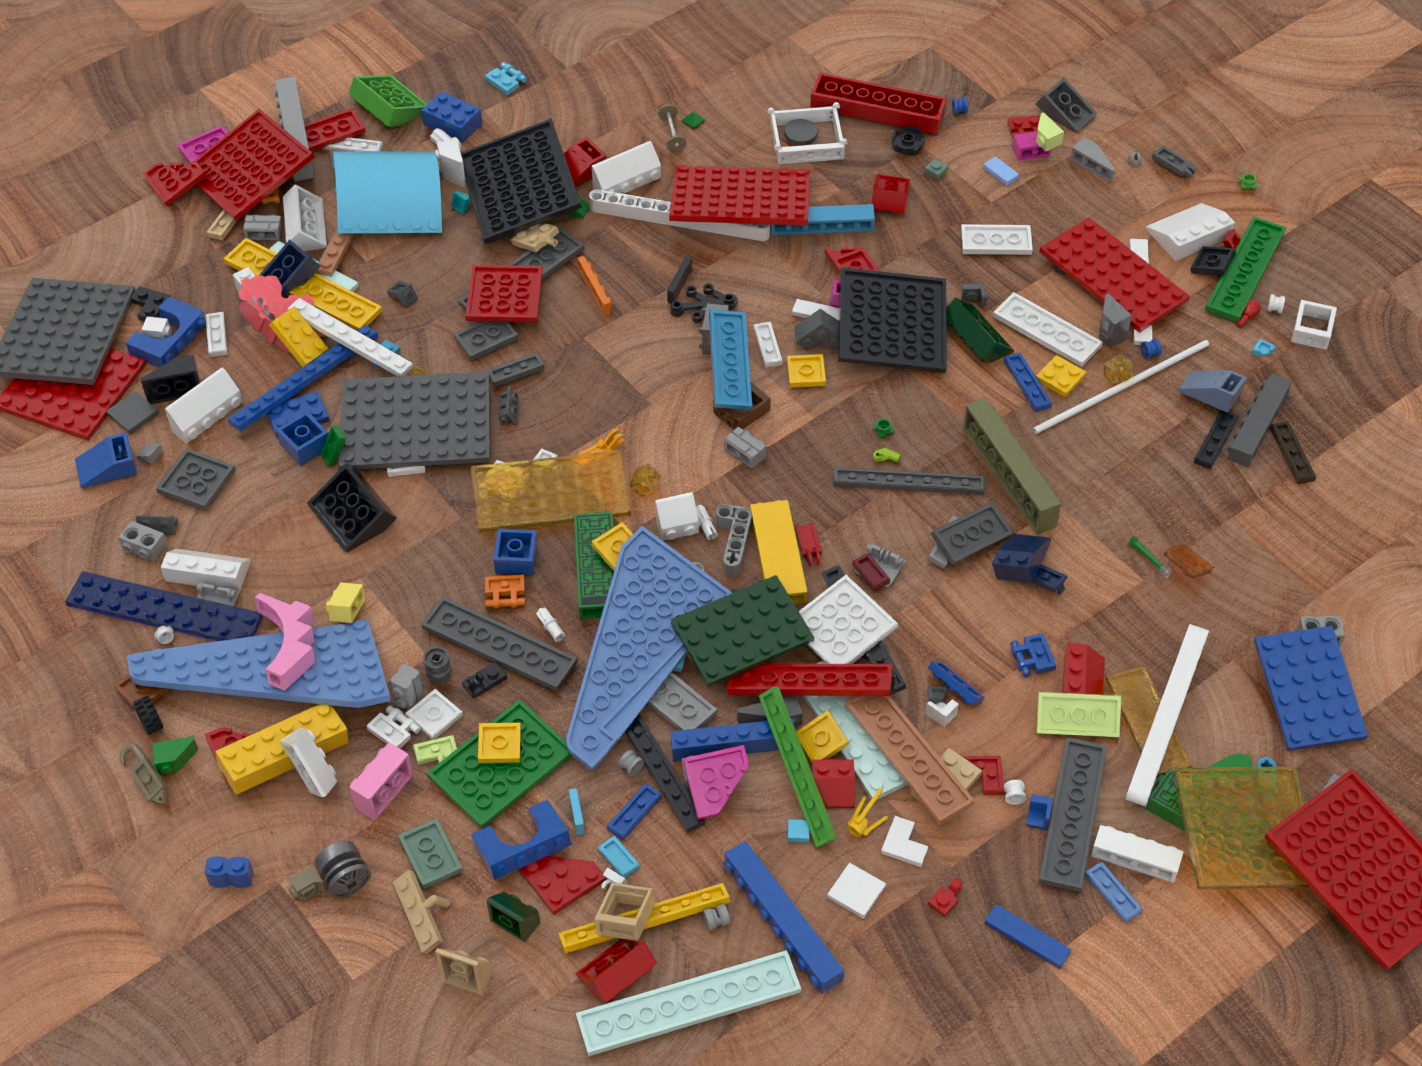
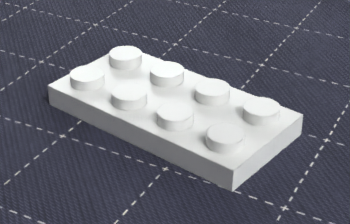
M961 224L962 254L1032 255L1030 225Z

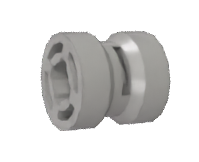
M725 904L718 905L715 909L708 908L703 910L704 920L709 931L716 929L719 925L726 926L730 924Z

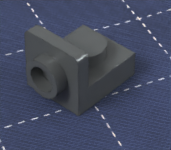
M399 281L387 290L389 297L399 299L403 307H408L418 299L412 285Z
M984 283L962 284L961 300L979 301L980 308H984L985 301H988V291L984 289Z

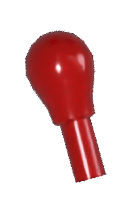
M1256 300L1248 301L1242 317L1236 323V326L1242 328L1248 320L1256 316L1261 310V304Z

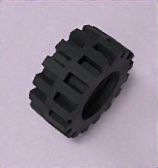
M148 695L133 702L134 708L148 735L164 728L156 708Z

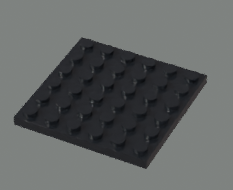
M841 267L838 362L945 373L947 370L946 279Z

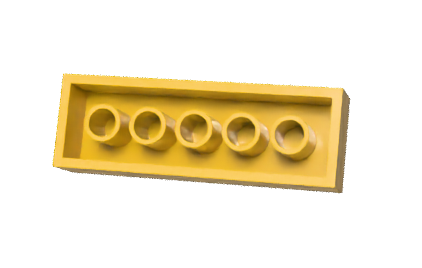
M316 705L215 751L217 765L221 772L224 773L235 795L295 768L280 740L300 727L313 733L316 739L314 743L325 754L348 744L347 728L332 705Z

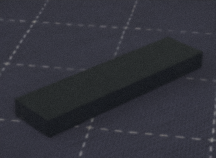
M1223 410L1219 412L1193 463L1212 469L1239 415L1231 412L1227 413Z

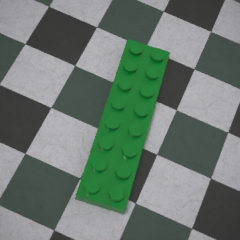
M1253 216L1236 248V255L1225 276H1221L1206 305L1205 311L1236 322L1240 320L1247 302L1250 301L1286 231V227Z

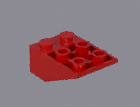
M588 137L574 143L564 153L575 187L592 178V165L607 159V155Z

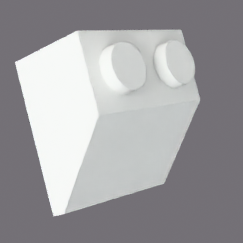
M457 139L438 142V150H435L437 160H439L438 168L439 172H442L443 179L461 187H466L463 160Z
M693 492L655 500L656 525L662 541L699 533V520Z

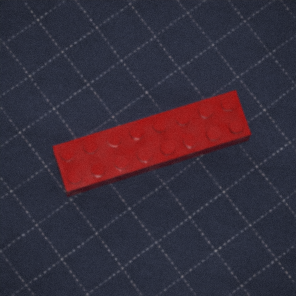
M819 73L811 92L810 108L833 107V104L837 102L840 105V108H837L839 115L902 128L904 126H912L922 132L938 135L946 112L947 98Z

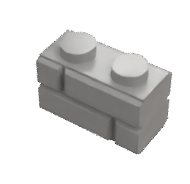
M246 215L243 227L245 238L254 241L281 240L283 230L281 216Z
M737 427L732 434L730 433L724 439V449L751 469L756 467L767 456L766 444L762 440L755 439L748 430L744 431Z
M402 664L390 680L392 693L397 707L410 710L417 704V701L419 702L424 694L419 671L406 664Z

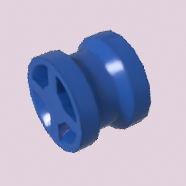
M962 97L961 99L952 98L953 114L968 112L967 97Z
M1157 338L1152 339L1150 342L1144 341L1141 343V353L1145 359L1161 355L1162 348Z

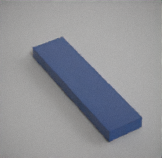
M1021 352L1004 357L1005 365L1034 412L1051 408V400Z
M997 904L985 919L984 924L1058 969L1061 968L1071 953L1072 949Z

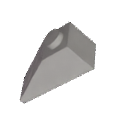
M1084 137L1072 147L1071 161L1106 181L1113 182L1115 168L1096 143Z

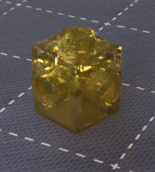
M1123 354L1104 362V376L1115 386L1133 377V363Z
M649 464L638 467L633 472L629 486L638 495L644 497L654 493L658 488L661 475Z

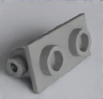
M202 582L197 585V591L200 592L196 600L233 608L240 591Z

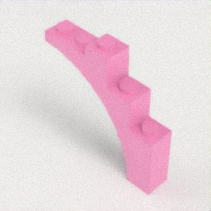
M259 593L255 597L258 613L271 619L284 634V640L279 653L266 668L268 684L285 691L315 663L313 647H311L315 642L313 629L310 626L314 622L312 607L298 601L289 605L271 596Z

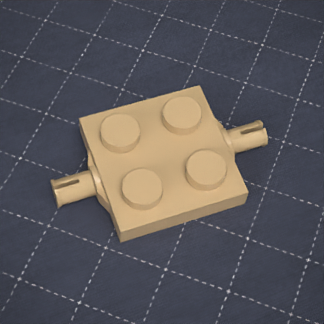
M541 223L514 233L516 235L511 241L514 246L537 252L546 245L555 247L558 244V240L553 239V237L559 233L557 226Z

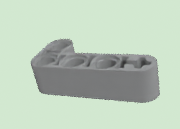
M722 504L716 509V525L721 529L730 530L724 554V574L728 577H737L741 572L752 527V512L746 507Z

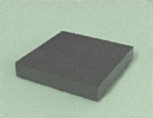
M136 391L106 411L107 415L129 434L159 414L158 409Z

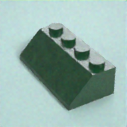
M954 298L947 306L946 323L956 329L955 333L960 338L966 340V346L976 352L975 355L979 360H986L992 363L1015 351L974 305Z

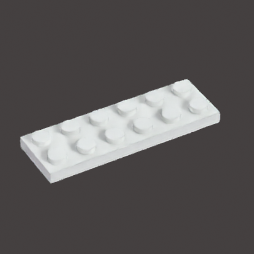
M1015 292L993 312L995 319L1080 367L1102 347V341Z

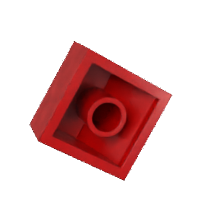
M854 759L812 760L811 772L825 809L855 808Z

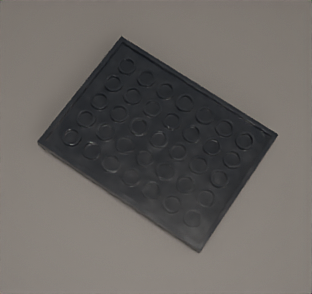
M552 118L461 152L465 180L485 244L582 208Z

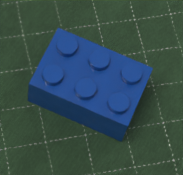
M442 91L421 110L423 125L434 130L437 128L442 129L451 138L456 137L462 143L483 124L480 108Z

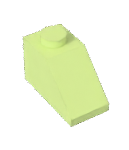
M1043 112L1040 116L1036 143L1045 151H1048L1062 144L1064 131Z

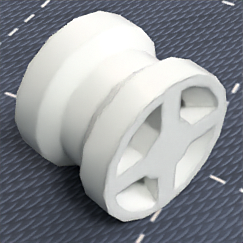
M1271 294L1267 311H1277V313L1282 314L1285 296L1276 297L1274 294Z
M1010 780L1004 784V791L1007 793L1005 795L1006 803L1018 805L1026 801V794L1023 792L1025 789L1023 781Z

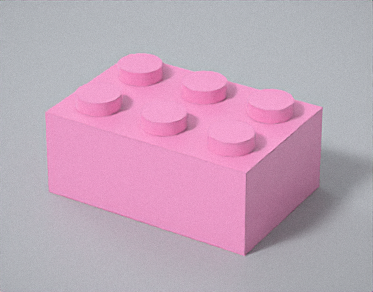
M388 743L378 751L376 758L365 766L362 774L355 778L349 787L354 808L374 821L413 777L409 754L391 743Z

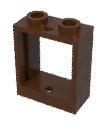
M751 382L752 403L755 407L738 418L727 408H715L713 400V412L718 418L724 420L728 427L734 430L737 427L744 429L770 411L771 398Z

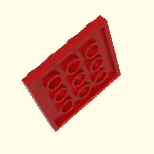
M472 265L466 321L537 322L543 267Z

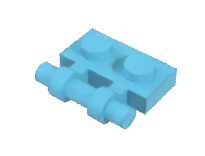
M502 62L500 65L503 70L495 68L485 75V81L506 95L519 88V81L524 83L527 80V77L521 71L515 70L511 64H506L505 62Z

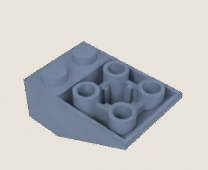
M1231 370L1191 371L1177 391L1228 413L1241 396L1247 377Z

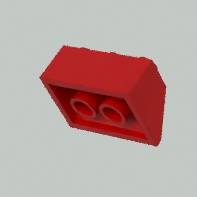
M1067 642L1064 655L1062 693L1103 695L1105 658L1087 644Z
M620 939L575 974L596 999L606 1003L614 1000L623 989L631 987L641 975L648 974L657 962L644 941Z

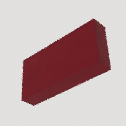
M869 553L852 561V566L873 591L890 583V578Z

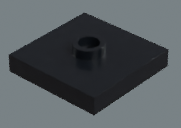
M1202 246L1190 268L1191 273L1225 276L1236 255V249Z

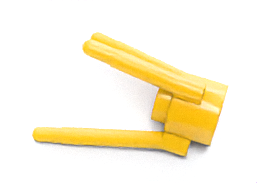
M879 788L859 815L866 801V797H862L851 820L847 823V829L852 835L856 837L863 835L866 837L870 831L888 819L887 816H884L868 827L869 822L865 818L882 793V788Z

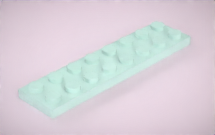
M821 661V662L816 663V664H826V663H825L824 661ZM803 696L816 718L827 710L831 712L850 745L839 752L844 759H854L855 776L870 799L873 798L879 788H882L883 791L878 799L907 786V783L844 706V702L852 698V696Z

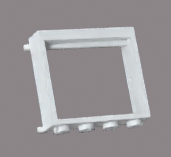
M834 103L833 107L774 111L773 108H768L767 113L771 114L770 125L778 165L844 159V145L848 143L847 139L842 137L837 108H840L839 103ZM796 119H807L813 123L833 121L837 143L781 147L777 126L787 125L790 121Z

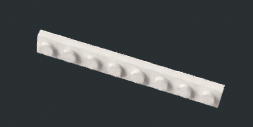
M300 298L287 308L289 310L295 306L311 327L397 377L405 376L413 368V363Z

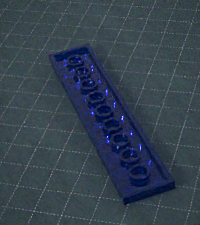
M83 571L65 601L69 607L158 628L170 626L175 632L214 641L255 636L263 619V615L257 611Z

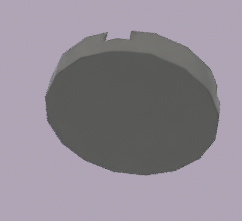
M796 119L786 125L784 135L790 143L803 146L809 142L811 144L816 140L818 129L813 122L807 119Z

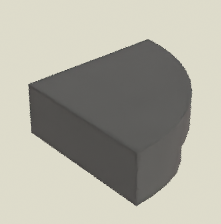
M927 687L928 702L931 701L934 704L942 702L947 696L948 687Z

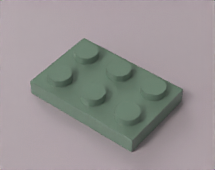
M437 818L398 835L399 841L423 889L463 872L462 866Z

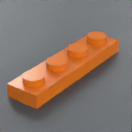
M584 256L578 257V270L604 317L611 315L610 307H612V301L610 297L606 296L604 286L600 285L598 275L593 273L591 263L587 262Z

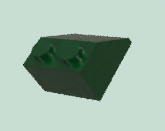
M501 892L486 900L490 921L523 942L527 941L540 924L538 910L532 905H525L513 894L509 895L506 892Z

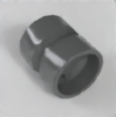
M442 647L428 649L423 656L427 679L435 684L446 682L452 675L448 651Z

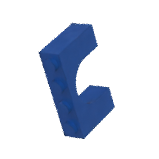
M168 297L158 307L161 318L168 319L170 324L179 328L177 332L164 339H155L136 331L126 342L129 354L145 359L147 363L158 368L176 358L184 350L185 346L194 339L195 335L205 327L204 311Z
M548 800L529 808L532 822L538 832L526 843L520 845L505 844L498 839L491 826L471 834L475 849L494 880L572 845L568 829Z

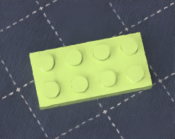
M1038 692L1036 733L1119 737L1121 696Z

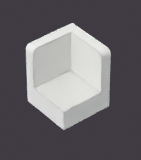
M953 699L947 705L943 702L934 704L929 701L926 705L925 714L945 728L957 715L959 704Z

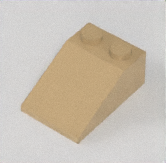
M437 948L435 953L442 982L483 996L493 974L491 963L483 957L475 958L461 950L454 951Z

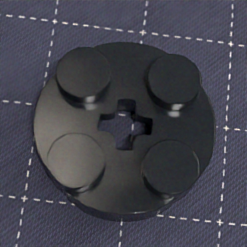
M904 126L901 130L896 129L892 133L891 139L893 150L917 155L924 147L925 136L921 134V130L912 126Z

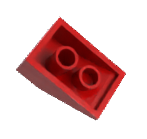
M876 174L871 202L873 209L878 212H883L884 210L891 211L893 214L904 213L910 179Z

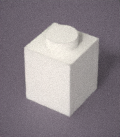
M146 317L142 333L151 338L164 339L171 336L172 327L169 326L168 319Z

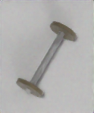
M665 104L659 108L658 115L661 120L669 122L672 137L667 140V148L671 152H679L686 147L687 142L683 136L676 135L672 119L677 116L678 110L673 104Z

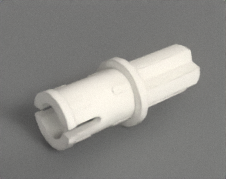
M698 505L696 510L699 527L703 529L707 540H714L717 538L718 533L713 526V519L709 517L704 506Z
M546 608L538 609L539 611L536 614L543 623V628L551 634L555 642L562 641L566 635L559 627L557 619L553 618Z

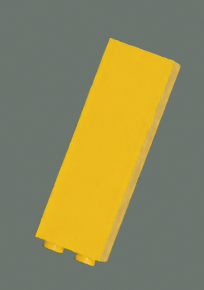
M788 500L750 504L752 528L763 580L777 575L794 604L807 603V587Z

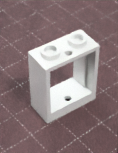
M1301 300L1291 342L1327 350L1337 307ZM1302 315L1328 320L1327 331L1300 326Z

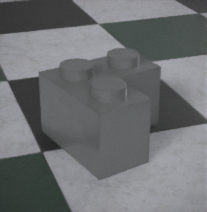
M821 308L794 326L795 341L806 350L811 349L820 342L831 349L839 346V321Z

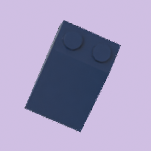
M289 239L260 275L264 277H278L282 285L281 294L284 295L309 280L321 265Z
M1014 534L998 549L994 557L992 566L996 578L1034 583L1051 543V537Z

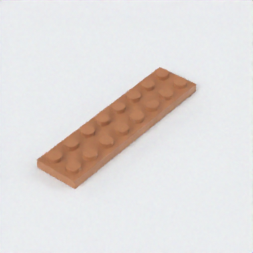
M853 696L844 702L846 709L940 825L974 805L975 800L890 696Z

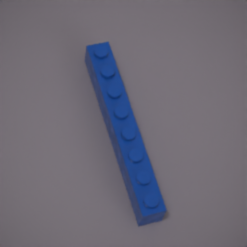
M744 841L725 852L723 862L725 870L729 874H733L737 886L741 890L744 889L749 902L753 906H757L763 921L769 922L773 934L776 938L780 937L784 943L785 950H787L789 955L792 954L795 957L799 969L807 973L811 985L814 988H818L821 993H824L842 982L844 979V969L749 844Z

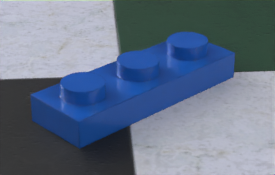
M932 661L928 666L935 678L948 684L947 687L955 693L958 692L962 696V700L967 704H981L985 697L943 662Z

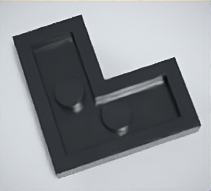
M139 286L130 299L133 304L143 306L137 316L139 320L145 321L146 317H160L158 307L170 295Z

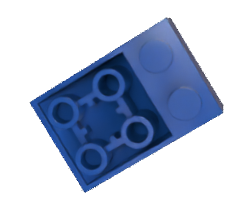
M126 432L105 438L75 458L81 488L137 474L131 445Z

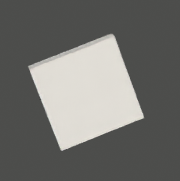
M434 689L407 711L405 716L414 719L415 723L421 727V731L430 739L435 740L463 716V712L439 691Z
M849 863L828 892L827 898L864 919L885 889L886 883Z

